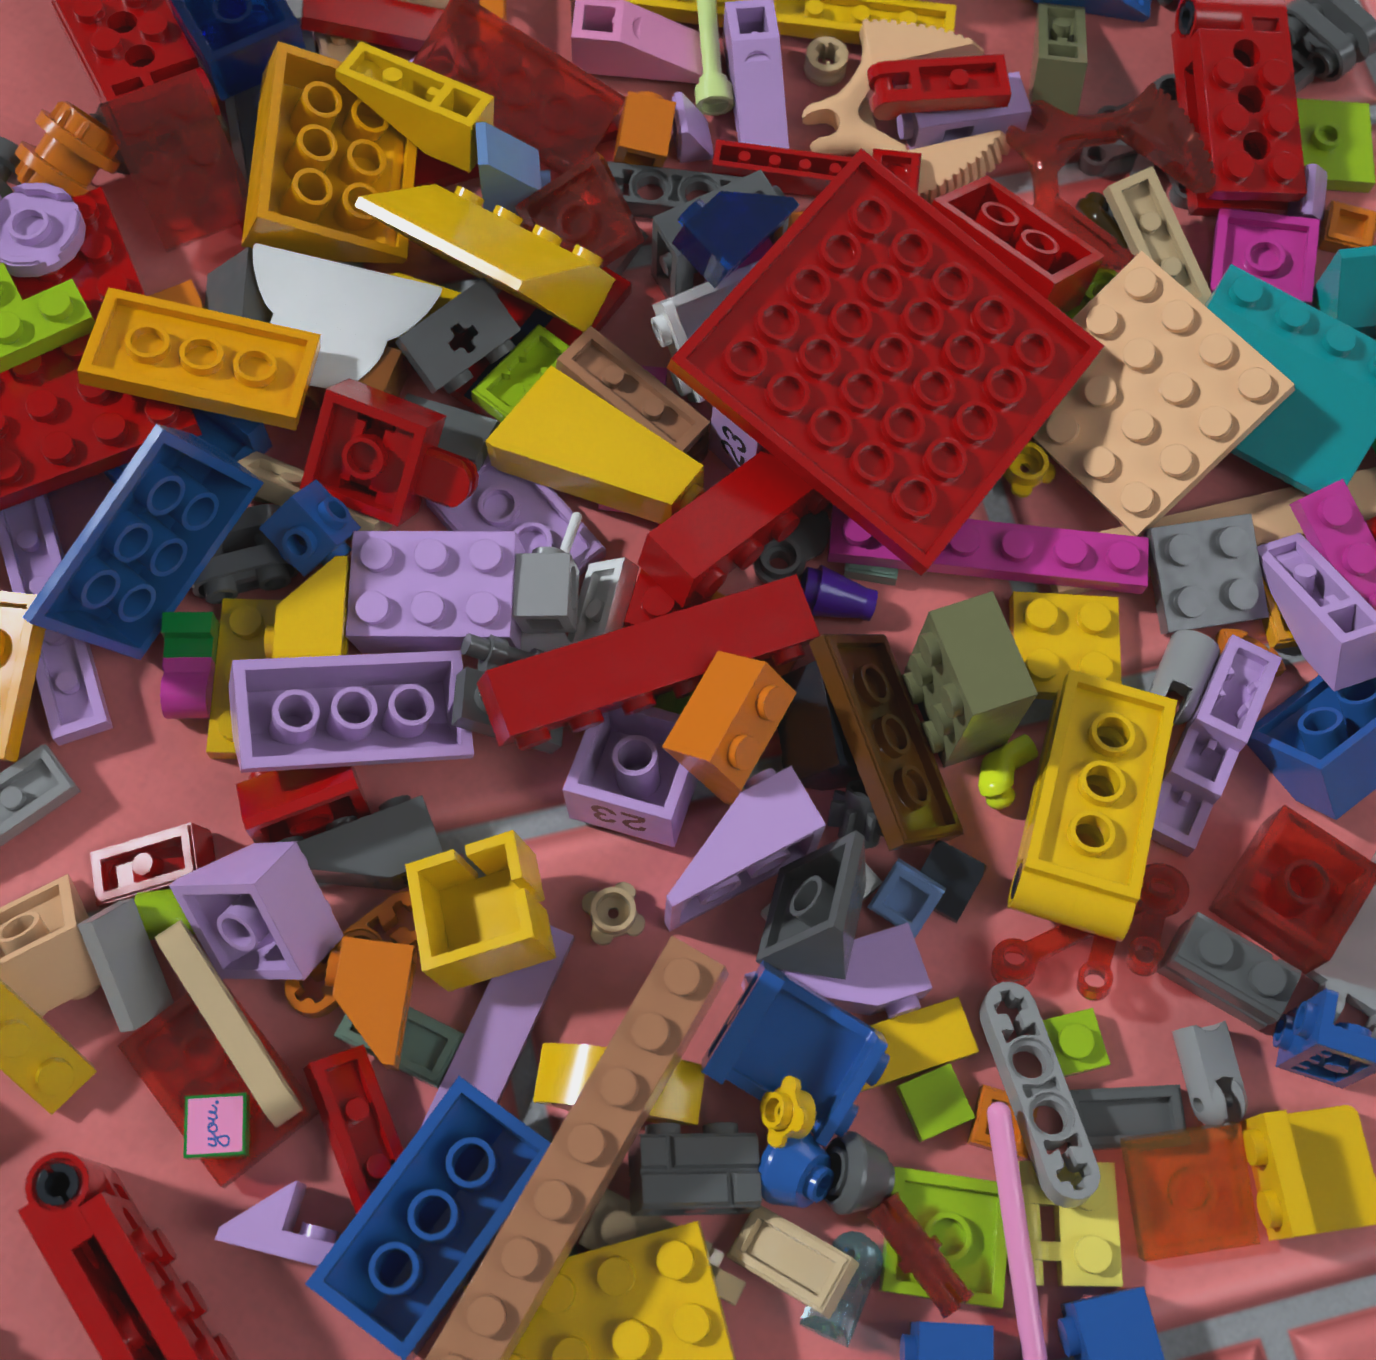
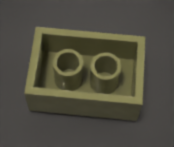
M993 591L929 611L902 678L913 705H918L925 721L922 723V728L932 753H938L945 768L990 753L1005 745L1038 693Z

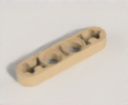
M180 920L155 936L165 957L272 1124L277 1128L302 1111L303 1108L296 1095L184 922Z

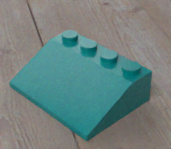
M1231 264L1210 295L1205 306L1295 384V391L1230 453L1308 495L1341 479H1344L1346 485H1348L1376 438V340Z

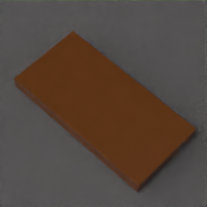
M823 634L810 641L809 645L889 851L934 844L937 840L950 841L963 835L964 830L887 637L884 634Z

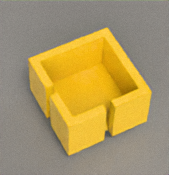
M514 830L464 845L466 856L486 875L480 878L478 872L454 849L405 864L422 972L448 992L556 959L548 913L539 903L544 901L545 898L536 854Z

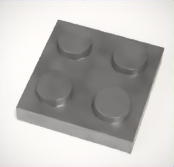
M1251 513L1145 530L1144 537L1149 538L1148 562L1161 634L1269 617Z

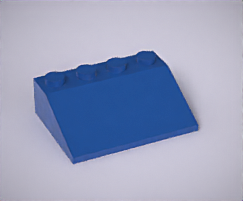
M156 424L23 615V618L30 624L141 660L161 631L163 612H174L264 482L225 451L192 433Z

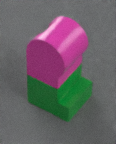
M163 612L161 633L165 639L162 663L164 673L161 679L160 701L162 714L166 719H210L220 624L213 612Z

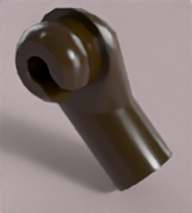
M1099 192L1088 193L1085 198L1079 199L1075 206L1076 220L1116 258L1128 248V245L1118 224L1107 213L1109 204L1105 196Z

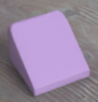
M675 92L674 96H672V101L676 102L672 132L677 160H680V163L713 159L714 152L707 119L682 92Z
M1307 164L1304 166L1307 194L1298 202H1288L1287 216L1320 219L1321 221L1324 218L1327 172L1317 164Z

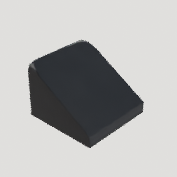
M941 840L936 841L920 872L947 888L933 911L957 923L981 881L987 865Z

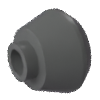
M847 1131L844 1136H838L829 1143L825 1151L831 1158L834 1181L829 1193L824 1198L825 1202L839 1215H848L879 1206L883 1199L891 1194L895 1182V1170L892 1163L889 1162L886 1152L859 1133Z

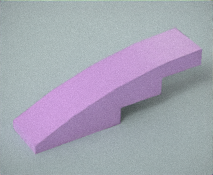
M1234 634L1228 639L1212 671L1199 706L1192 719L1187 722L1163 773L1151 836L1152 840L1186 857L1195 850L1211 809L1222 796L1238 754L1248 743L1282 657Z

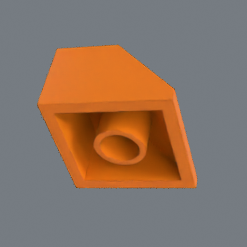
M717 651L662 748L722 802L732 805L797 692L767 662Z

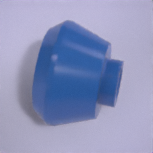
M811 1132L802 1139L787 1138L786 1145L783 1148H774L768 1144L762 1154L758 1167L761 1177L762 1198L773 1205L806 1208L813 1202L819 1203L827 1196L834 1181L831 1158L820 1143L815 1141Z

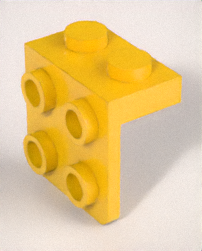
M1342 1105L1294 1113L1280 1110L1262 1113L1241 1121L1243 1150L1252 1168L1257 1189L1258 1213L1266 1227L1269 1241L1376 1225V1179L1360 1117L1354 1107Z

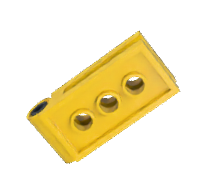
M1069 669L1064 678L1062 690L1059 689L1053 699L1016 861L1017 868L1009 892L1007 904L1009 909L1115 941H1123L1129 930L1136 903L1140 899L1177 700Z

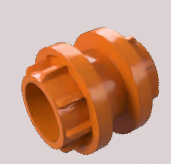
M67 101L58 102L52 112L42 109L38 114L35 122L46 133L37 147L21 141L15 151V155L21 160L15 169L20 183H47L62 188L71 197L84 195L88 191L96 189L91 184V181L99 169L115 174L121 164L115 157L121 147L119 137L100 121Z

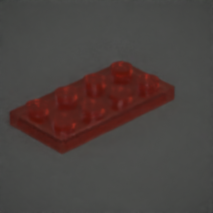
M450 0L412 63L494 96L493 126L539 150V161L541 164L565 179L567 176L575 182L578 181L583 170L588 165L622 109L626 96L473 0Z

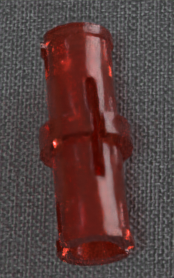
M895 1192L883 1201L879 1207L872 1210L867 1217L870 1221H873L901 1259L897 1265L904 1274L911 1272L938 1308L942 1318L945 1319L961 1307L960 1303L969 1301L974 1293L971 1289H968L940 1252L939 1248L943 1244L937 1236H928L900 1199L901 1196L898 1192Z

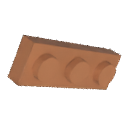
M592 326L557 358L556 369L685 454L708 431L710 425L708 419Z

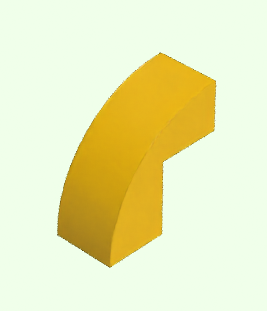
M543 1043L533 1102L570 1111L607 1047ZM680 1059L648 1115L647 1122L698 1125L705 1074L702 1073V1064Z

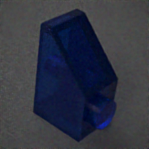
M720 191L707 204L701 198H698L681 214L677 221L683 227L672 241V244L716 288L789 219L800 204L793 197Z

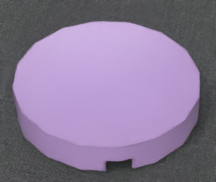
M23 183L12 187L14 193L8 194L4 198L0 195V264H5L10 275L16 277H40L59 270L74 259L84 243L86 225L78 205L65 190L47 183Z

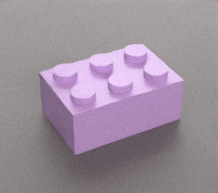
M353 531L345 636L361 653L385 654L461 650L462 642L468 633L486 639L491 634L507 639L509 646L521 649L522 630L512 615L516 553L526 552L516 531Z

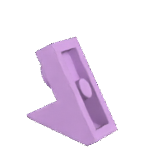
M294 1181L220 1226L215 1240L319 1266L333 1247L338 1231L302 1222L299 1234L293 1233L306 1191L305 1184Z

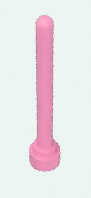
M994 1102L988 1107L987 1119L1022 1359L1048 1360L1011 1111L1005 1103Z

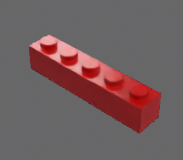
M716 139L712 173L745 177L762 170L771 186H778L783 193L817 197L852 157Z

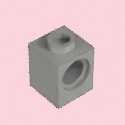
M538 547L533 549L532 553H516L512 616L522 632H577L579 569L571 553H565L562 549L556 547Z

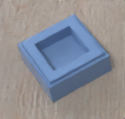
M898 858L867 908L895 926L909 923L913 937L916 938L947 888Z

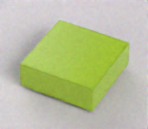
M951 1063L900 1084L895 1088L919 1143L975 1118Z

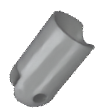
M1178 630L1172 634L1149 690L1150 693L1164 697L1168 690H1173L1183 697L1175 714L1173 726L1181 725L1194 716L1221 651L1219 645L1212 638L1195 630Z
M1226 1021L1202 1028L1193 1025L1172 1031L1191 1107L1198 1120L1210 1128H1218L1223 1122L1231 1125L1241 1122L1247 1111L1248 1100Z

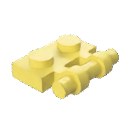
M1018 1161L1037 1286H1044L1043 1261L1057 1262L1058 1287H1123L1115 1162H1097L1101 1177L1096 1191L1084 1204L1076 1208H1064L1055 1205L1046 1197L1038 1183L1032 1162ZM1065 1162L1064 1168L1057 1174L1060 1182L1069 1181L1073 1185L1074 1190L1082 1180L1079 1172L1070 1173ZM1040 1206H1053L1055 1242L1042 1241Z

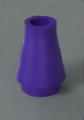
M820 565L818 569L805 568L800 584L814 617L871 620L877 604V590L866 588L823 565Z

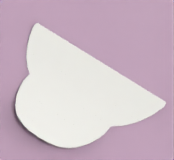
M258 243L253 246V267L259 291L266 306L273 313L270 323L321 334V347L309 386L329 388L348 378L355 381L361 379L379 361L384 353L387 341L397 338L413 328L431 310L442 292L440 286Z

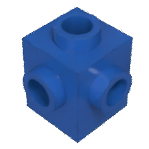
M317 479L292 495L259 527L265 536L278 548L281 557L288 564L294 566L303 577L307 576L319 565L322 564L324 566L335 556H347L352 551V548L346 541L353 536V531H358L361 528L351 517L346 505L333 497Z

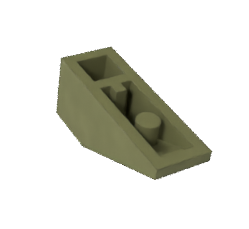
M1039 2L1029 86L1031 114H1035L1043 120L1053 122L1061 121L1064 118L1077 119L1088 64L1085 7Z

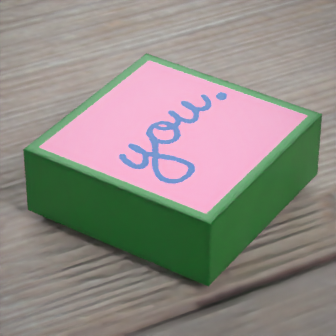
M248 1093L185 1096L184 1159L199 1160L249 1156L250 1095Z

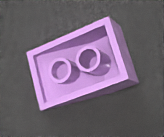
M792 766L778 773H775L773 768H769L746 781L744 785L746 790L738 795L666 896L664 923L669 932L777 875L781 867L817 850L826 824Z

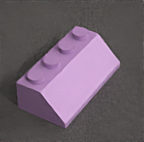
M461 650L232 660L228 688L232 736L240 772L473 758L475 754L472 731L451 725L456 675L463 670Z

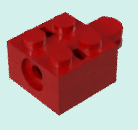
M348 378L327 388L325 391L299 489L304 488L317 479L333 497L342 501L346 507L399 527L419 512L422 498L448 508L457 507L475 492L478 486L479 474L475 463L468 458L438 447L446 415Z

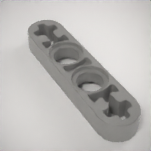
M1001 982L994 985L982 1001L979 1010L980 1023L1041 1189L1046 1197L1055 1205L1064 1208H1076L1084 1204L1098 1188L1101 1177L1099 1166L1034 998L1020 984ZM1001 1001H1004L1009 1009H1018L1019 1013L1014 1019L1013 1025L1007 1014H997L996 1009ZM1015 1029L1017 1038L1013 1039L1009 1043L1006 1042L1005 1040H1008V1038ZM1021 1051L1035 1055L1042 1065V1075L1037 1078L1022 1076L1013 1065V1055ZM1039 1106H1048L1055 1109L1063 1121L1062 1132L1048 1134L1039 1129L1034 1122V1109ZM1067 1142L1071 1144L1062 1156L1059 1149L1052 1154H1048L1046 1151L1055 1150ZM1064 1162L1070 1173L1079 1172L1082 1176V1180L1077 1184L1075 1190L1069 1181L1060 1182L1057 1174L1064 1168Z

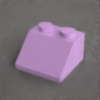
M296 841L253 843L177 878L169 886L221 979L304 980L344 936L332 913L330 904L325 899L308 866V861Z

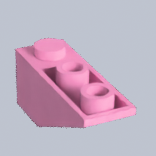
M575 0L571 35L573 72L699 83V78L703 75L700 33L625 0Z

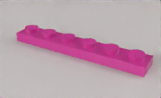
M833 505L827 561L913 570ZM968 519L926 572L1143 594L1148 587L1149 538Z

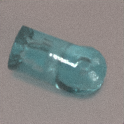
M856 1231L842 1233L831 1244V1246L854 1258L860 1265L830 1320L806 1306L799 1322L804 1328L846 1347H849L871 1286L878 1279L883 1267L882 1252L877 1244L865 1234Z

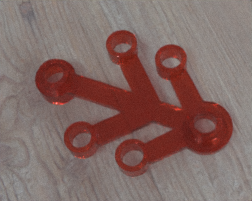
M1152 863L1146 865L1140 899L1136 903L1133 915L1135 916L1143 912L1139 935L1131 941L1126 954L1127 967L1139 976H1151L1158 971L1163 958V949L1159 943L1165 918L1181 911L1189 897L1187 879L1178 869L1168 864ZM1151 884H1163L1171 890L1161 893L1156 891ZM1060 924L1027 941L1009 938L999 942L992 952L990 971L998 984L1001 982H1014L1026 987L1035 977L1037 963L1094 936L1088 962L1080 967L1076 986L1078 992L1084 998L1091 1001H1099L1106 998L1112 988L1114 977L1110 967L1117 941ZM1139 950L1147 951L1152 954L1154 960L1148 963L1141 962L1135 957L1134 953ZM1008 953H1016L1023 956L1025 961L1021 964H1011L1004 956ZM1095 974L1100 976L1105 984L1101 987H1093L1084 978Z

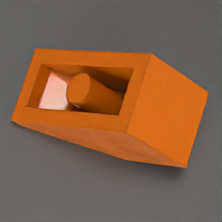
M343 936L340 952L331 951L325 984L326 986L334 987L332 996L381 1064L388 1070L399 1071L418 953L413 945Z

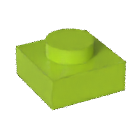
M1093 1008L1043 1020L1064 1077L1104 1068L1111 1064Z

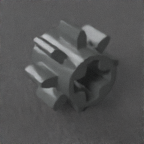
M862 779L848 782L845 792L840 790L834 791L827 825L839 827L838 838L856 830L864 836L865 849L877 846L880 836H884Z

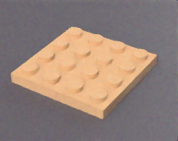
M1141 250L1072 318L1074 322L1105 347L1032 437V440L1132 535L1143 537L1145 530L1152 528L1295 391V384Z

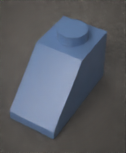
M475 122L482 198L485 200L483 208L493 212L495 206L499 205L521 217L523 222L543 221L539 218L543 212V201H550L552 199L550 170L540 171L539 150L487 122Z

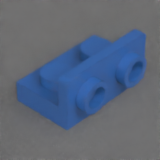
M1326 988L1310 999L1303 1001L1300 1005L1288 1011L1287 1014H1282L1277 1021L1273 1034V1046L1279 1048L1275 1067L1343 1089L1376 1073V1038L1371 1037L1372 1032L1369 1029L1357 1024L1341 1022L1333 1025L1339 993Z

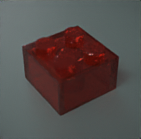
M1284 804L1262 822L1208 910L1285 962L1301 970L1303 974H1307L1331 960L1376 884V864Z

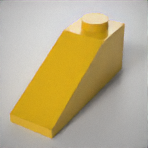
M361 41L336 69V79L425 154L469 173L478 163L475 122H487L493 126L494 96Z

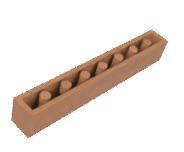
M674 936L670 937L425 1360L510 1359L726 981L729 973L724 965Z

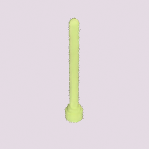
M697 0L703 75L699 78V83L695 87L696 107L704 115H721L733 109L734 94L732 83L722 73L716 0Z

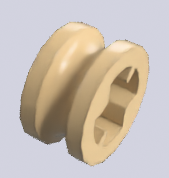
M824 36L811 41L807 47L804 66L806 77L818 86L828 87L839 83L846 72L848 60L847 47L834 37ZM822 58V61L825 62L826 58L834 61V64L830 65V62L827 61V64L823 65L818 62V59Z

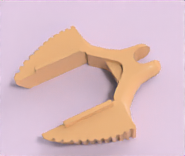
M868 19L863 20L859 33L862 44L861 64L852 79L838 94L808 105L802 114V121L806 125L826 123L836 130L834 134L813 141L810 145L812 152L854 156L862 148L872 156L873 148L922 153L918 194L931 205L935 198L986 176V172H992L996 169L994 164L999 165L1003 161L1001 155H1008L1011 148L1010 137L1002 131L996 130L906 150L904 144L876 129L869 105V100L875 92L869 88L867 70L871 65L882 61L984 55V50L971 38H964L961 34L955 35L953 31L946 33L944 28L941 27L936 30V26L931 25L929 28H925L924 24H920L917 27L916 23L907 25L904 21L897 24L896 20H891L890 23L887 22V19H881V21L873 19V22H870Z

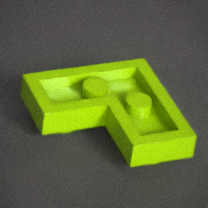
M0 264V373L92 332L95 321L73 279L23 300L5 264Z

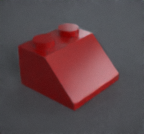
M354 766L252 772L248 776V780L236 784L242 821L246 832L255 843L278 842L292 836H303L306 839L325 832V826L338 818L355 815L360 819L371 814Z

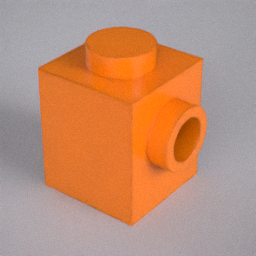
M628 91L620 115L612 162L663 168L668 155L676 102L665 100L661 95L650 91L638 93Z

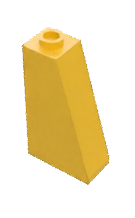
M552 365L485 441L491 466L501 472L659 524L666 521L706 491L704 489V465Z

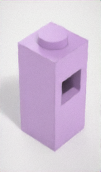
M1019 71L1008 73L1012 93L1008 107L903 113L896 117L897 131L900 139L907 140L909 150L1000 130L1009 136L1011 143L1022 141L1032 110Z

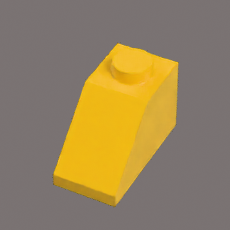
M335 556L276 605L275 625H266L264 653L266 658L348 655L349 639L345 634L350 566L347 556Z

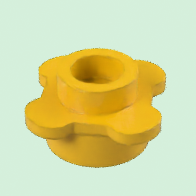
M1029 441L1002 476L1012 485L1011 491L1015 496L1025 498L1030 496L1033 488L1040 483H1050L1054 479L1056 471L1055 467L1049 463L1046 452L1040 446ZM1026 466L1029 468V471L1022 472L1020 467Z
M784 1077L781 1086L777 1090L766 1092L761 1099V1118L763 1124L769 1129L767 1135L769 1145L774 1148H783L786 1145L787 1138L802 1139L813 1128L816 1117L815 1102L810 1093L801 1090V1083L797 1077Z

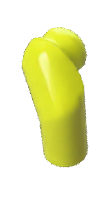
M1023 734L983 758L978 788L980 794L986 797V803L990 808L996 810L1004 809L1014 802L1016 794L1012 786L1014 784L1015 770L1038 757L1037 748L1028 735Z

